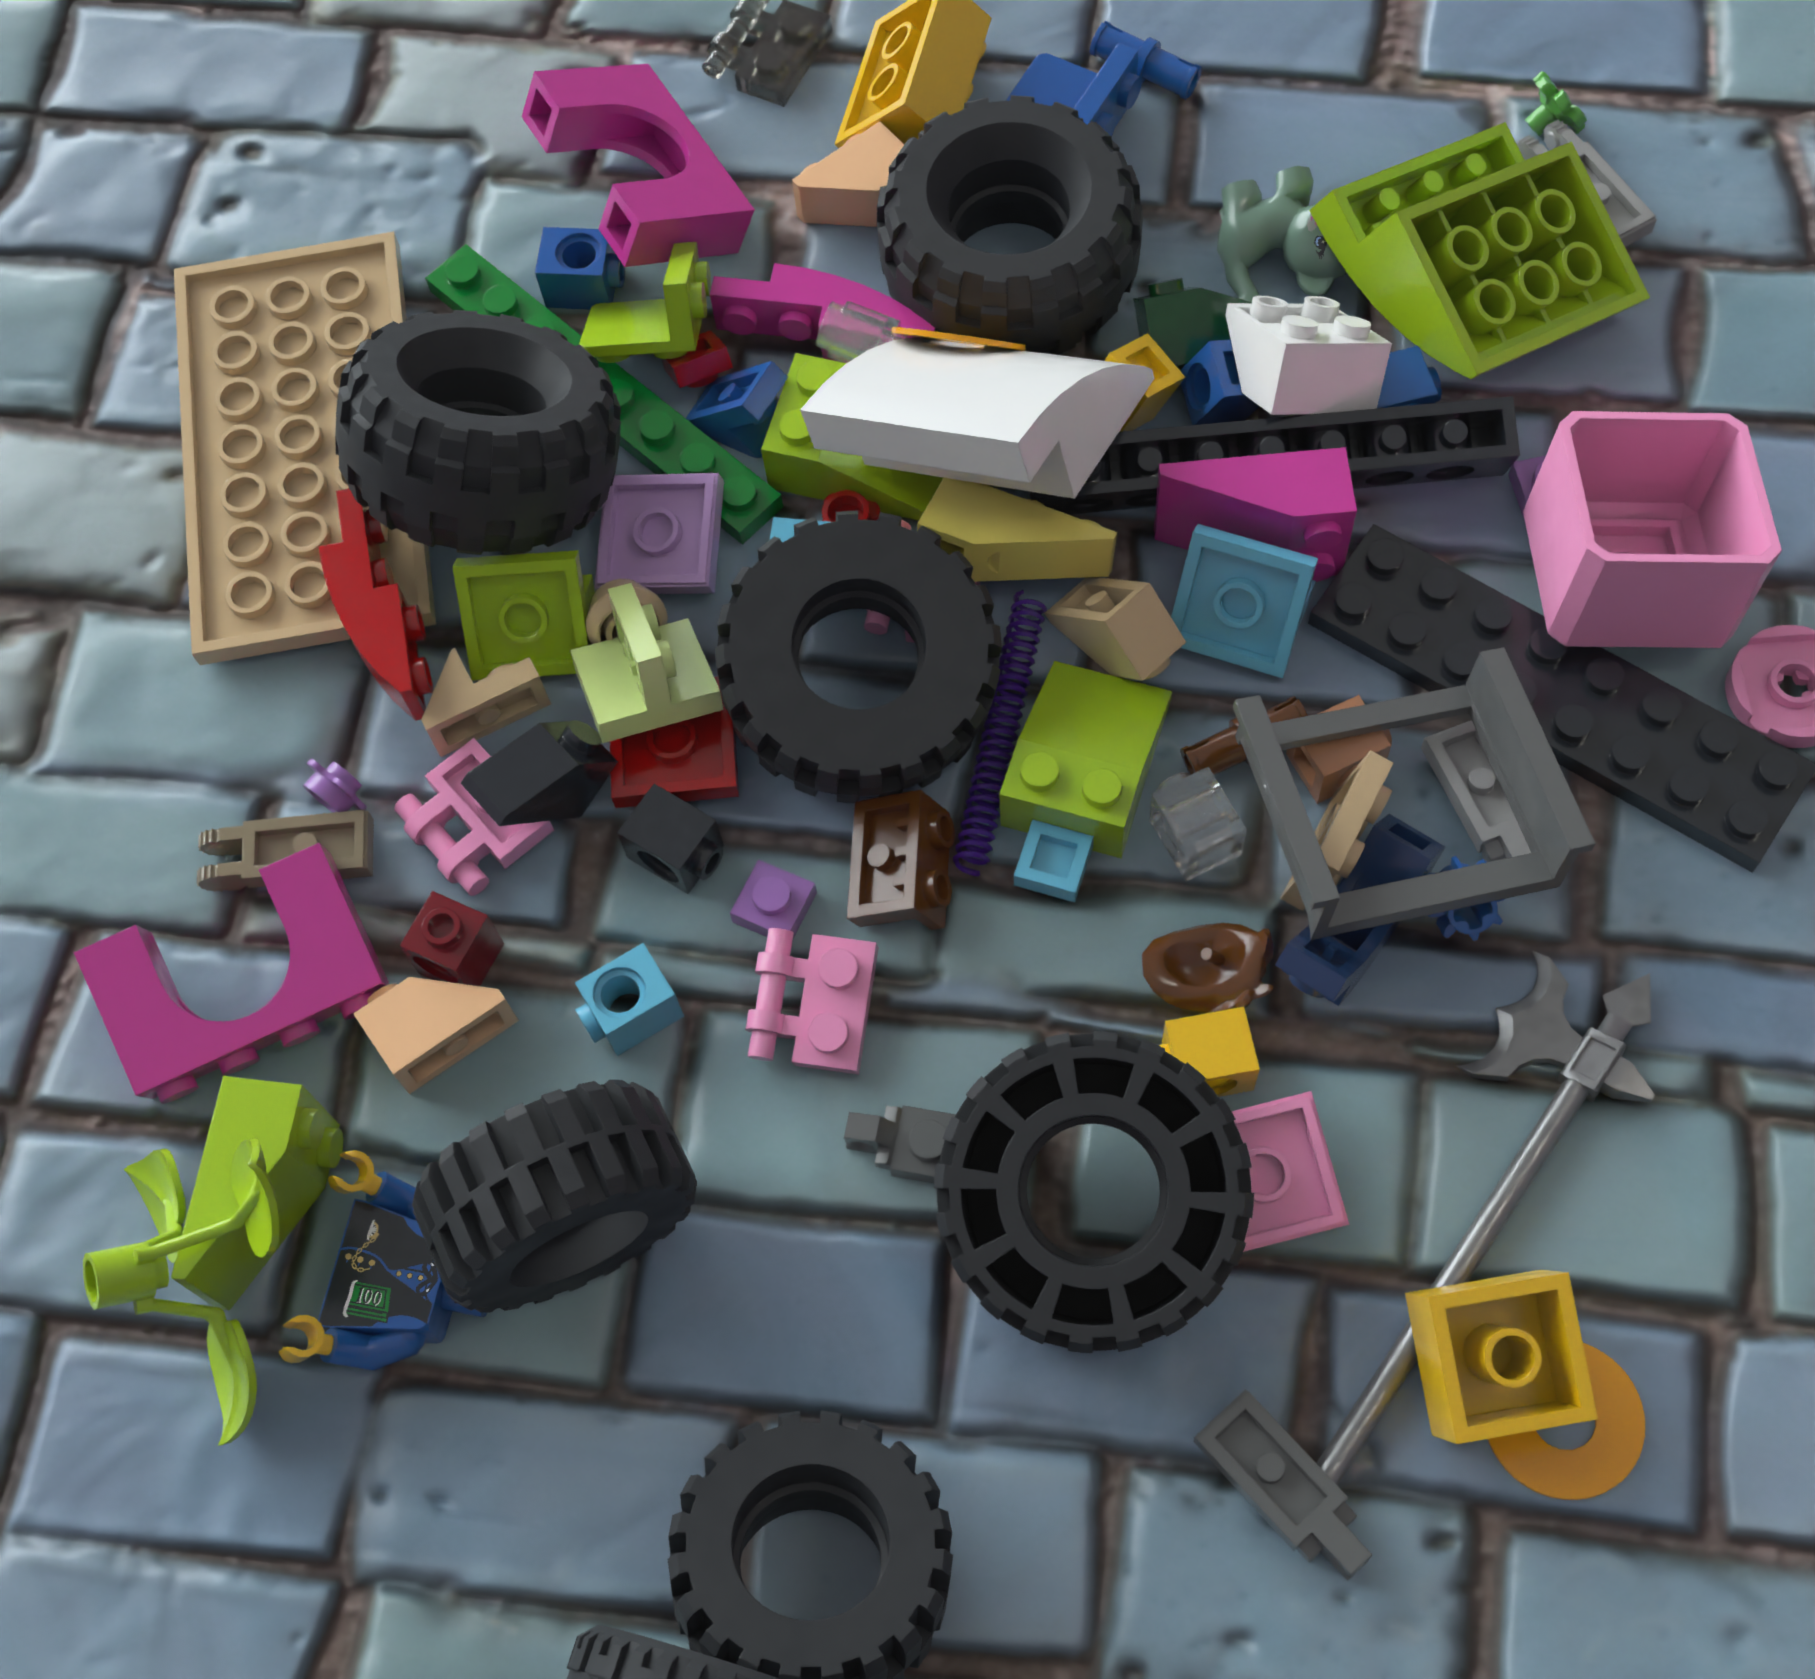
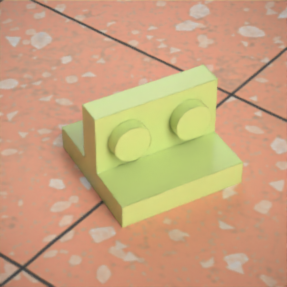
M632 583L609 588L608 594L618 637L571 650L575 671L602 743L723 710L720 689L689 619L659 626L652 604L641 606Z

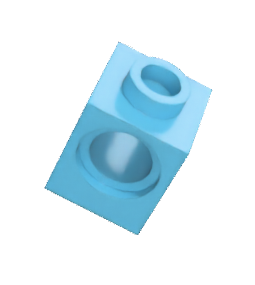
M644 943L575 982L585 1001V1004L575 1009L577 1015L593 1042L596 1043L606 1037L617 1056L684 1017L675 993ZM624 994H636L639 996L638 1002L630 1010L622 1013L610 1011L612 1003L619 996Z

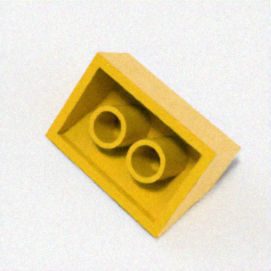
M908 0L878 19L872 30L834 145L838 148L842 147L852 136L863 133L879 121L905 145L909 138L915 137L918 139V133L924 130V124L942 112L952 115L963 110L964 103L968 101L973 92L972 80L977 64L986 50V43L984 41L992 18L972 0Z

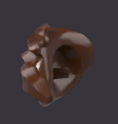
M1232 923L1198 925L1171 932L1154 939L1142 953L1143 976L1155 994L1165 1002L1181 1009L1211 1013L1239 1007L1247 1008L1252 1000L1267 996L1274 990L1273 985L1262 982V978L1267 972L1266 966L1273 958L1271 932L1268 928L1257 932L1241 924Z

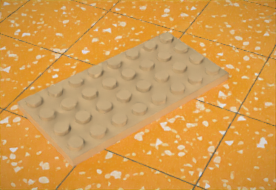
M394 231L174 269L191 651L199 665L350 640L332 603L323 575L318 547L342 542L336 491L348 489L349 486L339 470V455H336L335 445L336 407L341 373L347 363L352 361L353 355L360 343L366 339H371L373 332L393 321L399 324L407 319L400 245ZM387 527L388 542L379 544L381 558H387L392 570L394 584L398 583L408 605L418 604L424 625H436L429 546L408 538L407 533L397 528L390 530Z

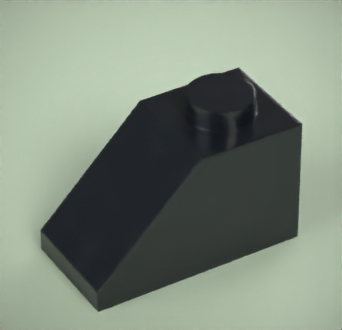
M577 720L538 723L468 772L461 784L499 826L582 817L618 761L601 744L602 740L599 733L588 724Z

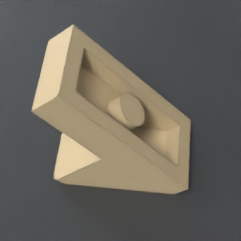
M453 648L448 655L421 721L440 757L461 748L471 739L475 738L478 740L551 705V702L530 657L515 664L501 665L491 671L486 678L473 683L456 649Z

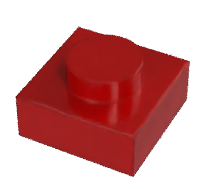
M711 330L699 334L695 351H688L685 355L678 358L661 359L664 370L679 388L685 386L697 388L708 385L718 378V373L733 368L727 347Z

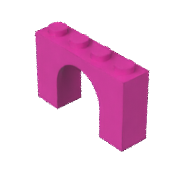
M649 64L534 71L521 117L546 153L591 149L620 151L643 160L664 177V179L612 184L598 229L624 267L669 262L674 243L697 242L699 258L739 253L755 209Z
M320 843L314 844L259 869L288 936L290 960L286 977L275 996L261 1009L246 1017L231 1021L205 1020L194 1013L180 997L152 932L137 925H133L73 952L136 1096L149 1099L158 1097L161 1104L180 1099L199 1088L196 1082L197 1078L219 1068L223 1076L241 1071L260 1060L257 1053L258 1050L280 1040L284 1048L302 1043L321 1032L317 1023L339 1013H342L344 1020L355 1018L353 1013L367 1005L368 998L374 992L389 985V981L334 859Z

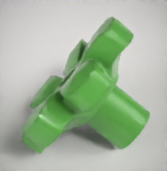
M1541 71L1532 79L1539 89L1538 94L1540 95L1539 101L1541 105L1525 119V122L1538 136L1544 133L1545 126L1557 120L1567 124L1575 134H1578L1585 128V122L1587 121L1585 114L1578 106L1572 105L1567 93L1563 89L1559 91L1545 72Z

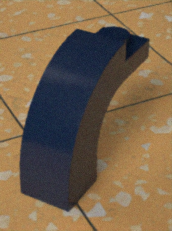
M1388 814L1372 827L1364 841L1365 847L1348 877H1343L1338 885V893L1428 875L1440 858L1445 846L1393 815ZM1400 921L1311 940L1308 925L1287 943L1275 966L1289 975L1291 983L1302 992L1317 998L1324 997L1339 1006L1369 969Z

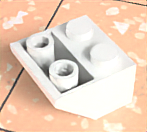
M1255 296L1252 299V303L1227 304L1225 315L1242 393L1271 415L1322 414L1377 409L1392 343L1370 330L1371 323L1359 317L1348 316L1339 310V302L1326 297L1308 296L1305 297L1304 304H1288L1286 301L1276 297Z

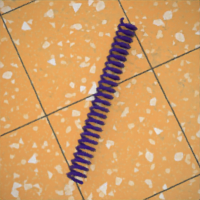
M1024 590L1016 592L1013 596L1012 613L1008 617L1010 624L1006 627L1007 634L1003 638L1005 645L1001 649L1002 656L999 658V680L987 716L988 720L984 723L985 731L981 734L983 741L979 744V751L981 753L976 756L978 764L973 768L975 773L971 778L973 786L969 788L968 794L970 797L966 800L968 808L963 812L965 820L960 824L963 831L958 834L960 843L955 846L958 854L953 857V863L959 870L972 876H980V871L963 866L959 863V858L977 865H985L991 862L986 854L993 851V847L987 842L996 839L991 831L998 828L997 823L994 821L1000 817V813L996 809L1000 807V799L998 797H1000L1001 786L1005 779L1004 775H1006L1008 770L1006 764H1009L1012 758L1009 753L1015 749L1011 742L1018 739V735L1014 731L1021 728V725L1016 720L1023 717L1020 709L1026 706L1022 699L1028 696V692L1024 688L1030 685V681L1026 677L1033 674L1029 667L1035 664V660L1031 656L1038 653L1034 646L1040 643V639L1036 635L1042 632L1039 624L1045 621L1041 614L1047 611V607L1038 600H1019V597L1024 594ZM1022 604H1032V605H1036V606L1040 607L1041 609H1040V610H1035V609L1027 608V607H1025V606L1022 605ZM1020 615L1035 616L1039 618V620H1030ZM1018 625L1031 626L1036 628V630L1023 629ZM1016 636L1030 637L1034 639V641H1026ZM1014 646L1025 647L1032 651H1022ZM1011 657L1024 658L1029 660V662H1021ZM1010 668H1019L1027 672H1017ZM1007 678L1018 679L1023 681L1024 683H1016L1008 680ZM1004 689L1016 690L1021 692L1022 694L1011 693ZM1002 700H1010V701L1017 702V703H1019V704H1018V705H1016V704H1010V703L1004 702V701H1002ZM1000 711H1008L1017 715H1008ZM994 713V714H996L998 717H993V718H992V714ZM998 722H1006V723H1010V724H1012V725H1014V726H1007V725L1000 724V723H998ZM996 733L1008 734L1012 737H1005ZM988 734H989L993 739H988V740H987ZM994 744H1001L1010 748L999 747ZM985 746L989 747L990 750H984ZM992 755L1002 756V757H1005V758H1007V759L997 758V757H994V756H992ZM983 756H984L986 759H988L989 761H983V762H982ZM989 766L999 767V768H1002V769H1004V770H999V769L991 768V767H989ZM982 768L987 772L980 773L979 769ZM987 777L996 778V779H999V780H1001V781L992 780V779H989V778H987ZM978 778L985 783L977 784ZM986 789H993V790H996V791H998V792L989 791V790H986ZM977 790L982 794L974 795V791ZM983 800H989V801H993V802H995V803H990V802L983 801ZM974 801L979 805L972 806V802ZM972 812L978 817H969V813ZM969 823L971 826H973V827H975V828H969V829H967L966 827H967V824ZM967 835L972 839L964 840V836ZM964 846L971 851L962 852L961 848Z

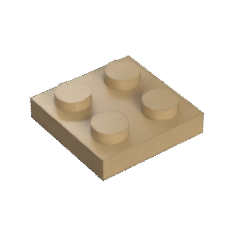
M1371 750L1333 794L1314 831L1335 885H1337L1341 876L1347 878L1356 865L1365 847V843L1358 839L1368 822L1374 824L1392 793V790L1384 786L1383 783L1393 762ZM1292 875L1280 899L1303 911L1305 906Z

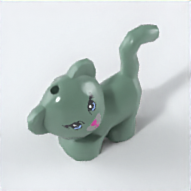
M1294 166L1279 171L1276 174L1275 195L1263 200L1262 193L1253 179L1236 181L1221 189L1223 208L1220 210L1222 223L1218 231L1217 252L1224 263L1226 280L1236 293L1237 298L1252 302L1253 297L1260 296L1250 278L1248 268L1257 263L1266 253L1275 249L1283 250V258L1290 270L1296 273L1297 284L1309 296L1321 297L1327 294L1334 280L1347 274L1327 244L1309 211L1315 206H1308L1314 183L1309 167Z

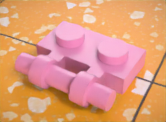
M475 738L471 739L425 775L428 783L437 795L423 805L415 795L407 794L400 798L394 807L395 812L405 822L404 831L415 844L426 845L439 860L437 864L438 870L450 883H459L470 896L482 892L489 883V878L478 867L479 861L486 855L491 853L506 869L554 831L550 821L499 826L462 786L461 782L465 775L491 757ZM456 815L471 831L458 842L444 829L445 824Z
M769 928L765 952H758L755 973L761 975L756 1008L748 1011L745 1030L751 1032L747 1057L762 1061H773L777 1037L793 1039L795 1044L792 1063L795 1066L859 1075L879 949L877 943L812 934L808 959L795 958L790 956L794 932L780 928ZM786 980L804 983L799 1017L781 1014Z

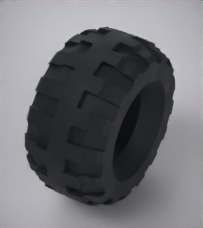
M1011 95L1009 101L989 102L988 97L964 103V110L952 115L942 112L924 124V130L918 133V139L912 137L907 140L889 166L887 186L880 187L877 204L878 244L882 272L887 280L889 294L894 300L908 307L935 327L936 332L1026 345L1025 351L1038 353L1050 351L1051 354L1059 355L1075 348L1076 343L1082 341L1083 332H1086L1088 335H1094L1118 312V306L1123 293H1130L1137 274L1142 240L1143 211L1140 202V185L1132 165H1127L1123 153L1120 152V147L1097 122L1091 121L1088 125L1085 124L1083 118L1079 117L1078 110L1061 103L1054 102L1052 106L1035 103L1034 97ZM1005 223L1030 225L1045 231L1056 239L1046 247L1019 254L988 253L970 248L964 243L969 237L982 229Z
M454 310L450 314L435 315L433 312L411 315L405 322L399 324L393 321L372 333L371 339H366L360 343L353 355L352 361L347 363L341 373L336 407V455H339V470L348 483L355 500L363 507L369 506L370 515L390 530L397 528L407 533L408 538L430 547L440 545L457 549V553L482 555L483 552H504L505 555L528 553L535 546L544 544L550 547L570 538L573 529L578 531L586 527L595 516V513L608 499L609 489L613 485L618 460L621 406L616 394L613 393V385L609 375L603 368H599L598 361L581 345L574 346L567 341L563 334L546 326L539 328L525 323L521 318L500 314V317L477 314V311Z

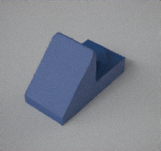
M769 361L718 377L706 387L686 419L712 440L753 458H761V448L779 400L776 395L788 376L773 361Z

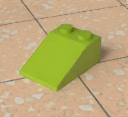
M795 353L787 375L788 378L783 386L761 448L768 484L778 491L824 500L829 494L838 491H855L866 500L876 502L882 513L920 520L944 477L865 465L862 456L815 449L800 410L821 385L846 363Z
M1054 661L1017 740L999 794L1001 826L1028 833L1032 819L1094 836L1092 851L1122 859L1173 691Z
M223 1076L182 1235L227 1220L236 1213L239 1206L231 1185L233 1157L241 1142L257 1138L264 1154L266 1173L272 1182L278 1203L280 1221L278 1249L325 1189L330 1168H336L341 1156L339 1154L343 1150V1133L339 1129L340 1124L301 1084ZM244 1226L233 1232L179 1250L176 1255L171 1278L211 1306L230 1311L273 1254L263 1258L256 1256L251 1249Z

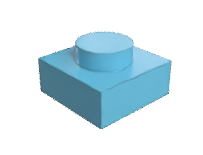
M1032 819L1014 873V886L1075 902L1093 849L1094 836Z

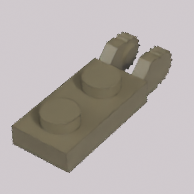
M354 810L243 821V826L205 830V832H201L198 838L199 851L215 856L242 855V861L218 863L217 865L210 864L209 866L204 865L197 870L196 884L201 889L214 892L241 890L245 886L248 888L266 887L259 869L317 843L323 845L331 853L342 879L373 876L374 819L369 811Z

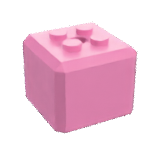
M1572 411L1558 425L1523 510L1547 633L1564 646L1721 648L1734 635L1782 551L1748 426L1729 413Z

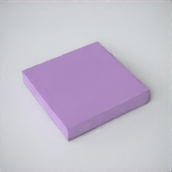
M719 473L615 475L613 485L609 489L608 499L602 505L594 588L597 590L603 584L612 580L630 579L638 582L655 594L715 593L724 480Z

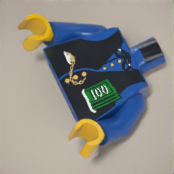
M352 1150L339 1155L357 1165L359 1169L358 1180L355 1184L351 1185L343 1179L332 1175L328 1176V1182L333 1190L342 1194L361 1190L366 1193V1201L354 1199L318 1320L309 1315H298L283 1324V1327L287 1329L302 1330L308 1338L306 1350H300L295 1347H284L279 1350L281 1358L291 1364L300 1363L314 1354H320L321 1360L325 1363L372 1371L378 1370L417 1355L425 1343H441L446 1336L452 1312L485 1317L487 1313H481L476 1309L472 1311L466 1309L452 1300L450 1295L447 1294L413 1213L412 1203L416 1188L385 1171L375 1175L374 1165L370 1157L361 1151Z

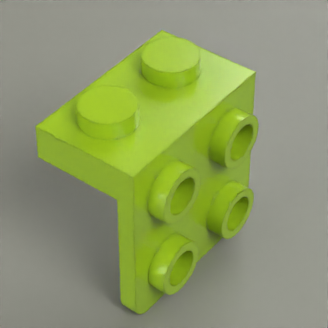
M697 242L674 243L663 282L665 299L599 303L592 306L579 345L593 357H596L598 361L604 363L620 362L629 358L630 355L652 353L660 359H673L685 355L688 351H695L702 319L707 316L706 296H710L712 286L709 262L699 261Z

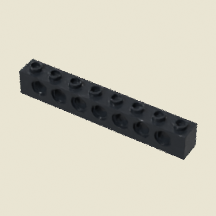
M1513 396L1119 432L1075 499L1027 491V499H1031V501L1036 500L1046 507L1068 515L1156 507L1159 464L1346 447L1353 489L1504 476L1520 456Z

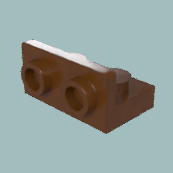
M921 789L855 802L847 919L858 927L916 919L930 930L945 928L946 906L949 905L952 897L951 882L948 877L949 847L954 843L955 829L950 813Z

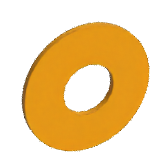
M892 327L891 330L893 334L1020 351H1025L1026 346L1012 342L912 328Z
M1583 1343L1598 1419L1595 1420L1592 1437L1585 1445L1573 1450L1558 1449L1547 1444L1538 1435L1536 1430L1487 1439L1500 1464L1514 1479L1534 1492L1555 1499L1583 1500L1596 1497L1611 1490L1632 1471L1640 1457L1645 1439V1414L1640 1396L1633 1382L1612 1358L1586 1343Z

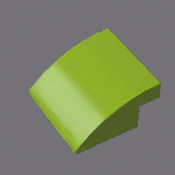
M1506 122L1336 188L1309 210L1327 244L1349 277L1371 304L1402 335L1426 354L1469 379L1480 376L1641 304L1650 298L1572 141L1524 160Z

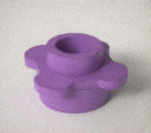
M313 759L306 763L314 771V774L305 782L303 787L332 813L348 811L352 806L358 810H365L367 808L355 795L362 785L339 764L332 762L325 769Z

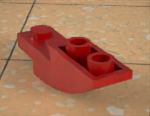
M349 488L336 491L342 542L318 547L323 575L332 603L346 632L378 684L415 721L422 720L426 710L424 695L433 693V681L426 658L419 657L417 642L426 640L425 625L418 604L408 605L398 583L394 584L392 570L387 558H381L379 544L388 542L387 527L370 515L369 506L363 507L355 500Z

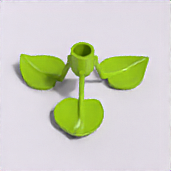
M257 1138L241 1142L233 1157L231 1185L239 1209L231 1218L182 1235V1224L186 1217V1202L172 1153L166 1148L153 1150L144 1159L124 1168V1171L129 1175L140 1193L159 1235L144 1242L85 1253L83 1258L85 1290L89 1303L94 1310L133 1302L136 1315L158 1312L201 1318L209 1323L207 1332L208 1356L223 1417L222 1436L218 1446L231 1443L241 1435L250 1422L256 1403L257 1380L255 1366L242 1326L237 1319L227 1321L225 1312L220 1307L156 1299L154 1296L157 1289L166 1288L169 1283L166 1255L171 1263H175L179 1250L233 1232L244 1226L249 1244L256 1256L260 1258L268 1257L277 1249L280 1236L278 1203L272 1182L266 1173L264 1154Z

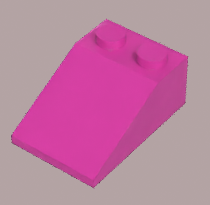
M1346 447L1159 464L1154 519L1155 540L1188 550L1192 533L1197 524H1201L1318 558L1312 579L1316 582L1336 576L1345 564L1357 513Z

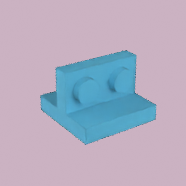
M1197 524L1192 533L1171 615L1172 620L1186 641L1181 648L1283 678L1287 670L1299 625L1311 600L1316 582L1312 579L1318 558Z

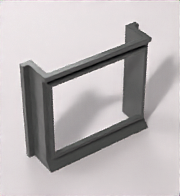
M1504 647L1480 652L1466 685L1274 723L1270 722L1260 695L1234 701L1233 709L1239 722L1235 738L1238 745L1242 744L1306 908L1311 940L1560 887L1578 854L1592 851L1596 844ZM1469 713L1531 853L1338 893L1282 750Z

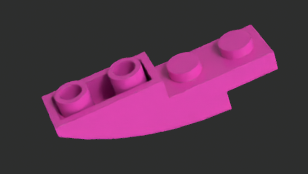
M774 263L770 282L714 276L709 294L717 330H727L739 335L755 333L784 336L796 341L806 339L820 340L823 358L848 363L867 350L889 341L912 338L911 336L891 333L892 327L935 331V327L911 309L883 293L834 274L804 267Z

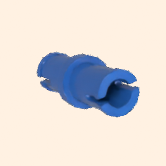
M1108 21L1100 24L1091 42V55L1107 60L1118 42L1138 50L1137 75L1142 77V83L1148 80L1179 95L1184 100H1187L1192 95L1201 76L1202 67L1200 65H1194L1161 49V43L1156 39L1149 37L1144 41L1113 26Z

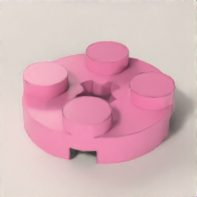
M1798 625L1770 627L1750 638L1748 644L1737 653L1726 674L1725 680L1726 698L1734 716L1742 724L1786 748H1808L1815 746V630ZM1785 675L1792 676L1795 685H1806L1808 691L1803 692L1800 697H1793L1786 694L1779 686Z

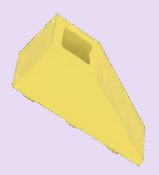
M944 477L917 523V531L923 525L940 535V548L949 555L955 551H960L973 566L971 578L974 582L1109 577L1112 571L1117 532L1104 528L1094 521L1079 519L1046 507L1036 500L1024 499L987 484Z

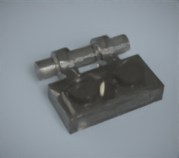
M738 0L730 12L731 22L724 32H717L708 45L707 51L709 55L702 64V69L705 74L713 79H719L726 68L737 71L734 75L737 91L785 107L832 33L831 15L787 0H783L776 12L772 14L764 11L770 0ZM748 34L759 37L752 48L742 45Z

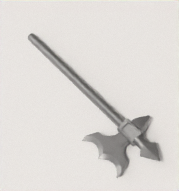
M1533 951L1537 966V979L1532 991L1518 1002L1495 1008L1499 1024V1036L1495 1047L1484 1058L1469 1064L1458 1065L1457 1067L1471 1078L1507 1082L1518 1070L1526 1066L1550 1063L1563 1068L1558 1076V1080L1562 1085L1430 1288L1465 1283L1470 1280L1585 1099L1593 1102L1599 1092L1611 1099L1641 1102L1652 1101L1655 1094L1634 1064L1622 1057L1627 1046L1622 1041L1630 1029L1634 1026L1651 1023L1650 973L1604 994L1603 1000L1608 1012L1598 1029L1589 1028L1584 1037H1581L1570 1027L1564 1015L1563 999L1569 985L1550 957ZM1410 1319L1317 1462V1465L1336 1485L1343 1478L1418 1361Z

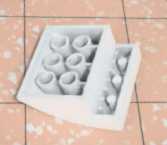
M912 337L892 340L876 346L846 363L821 385L800 411L815 449L862 456L864 464L1075 499L1154 380V374L1151 368L1140 365Z

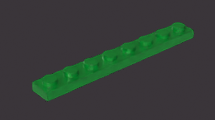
M467 244L425 277L430 292L453 311H477V314L500 317V314L521 318L527 324L539 328L546 326L563 334L569 343L574 346L579 345L581 335ZM598 361L599 368H603L609 375L613 385V393L616 394L621 406L620 446L654 474L719 473L724 480L720 527L743 545L784 507L782 496L778 491L617 363Z

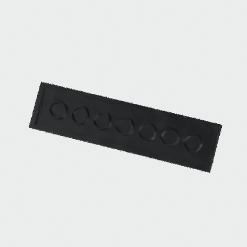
M1375 524L1369 529L1310 612L1309 625L1429 692L1466 685L1479 653L1504 647L1559 765L1752 873L1761 862L1815 773V763L1608 650L1602 647L1564 646L1558 643L1547 633L1543 615Z

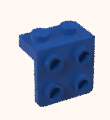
M1118 42L1098 73L1048 53L1039 54L1034 58L1005 101H1009L1011 95L1034 97L1035 103L1052 106L1054 102L1061 103L1078 110V115L1080 118H1083L1085 124L1088 125L1091 121L1097 122L1112 137L1115 127L1127 109L1132 108L1141 90L1142 77L1137 75L1138 50Z

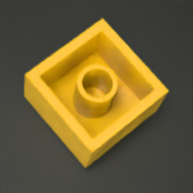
M1535 1270L1405 1293L1432 1436L1454 1444H1462L1598 1419L1569 1272Z

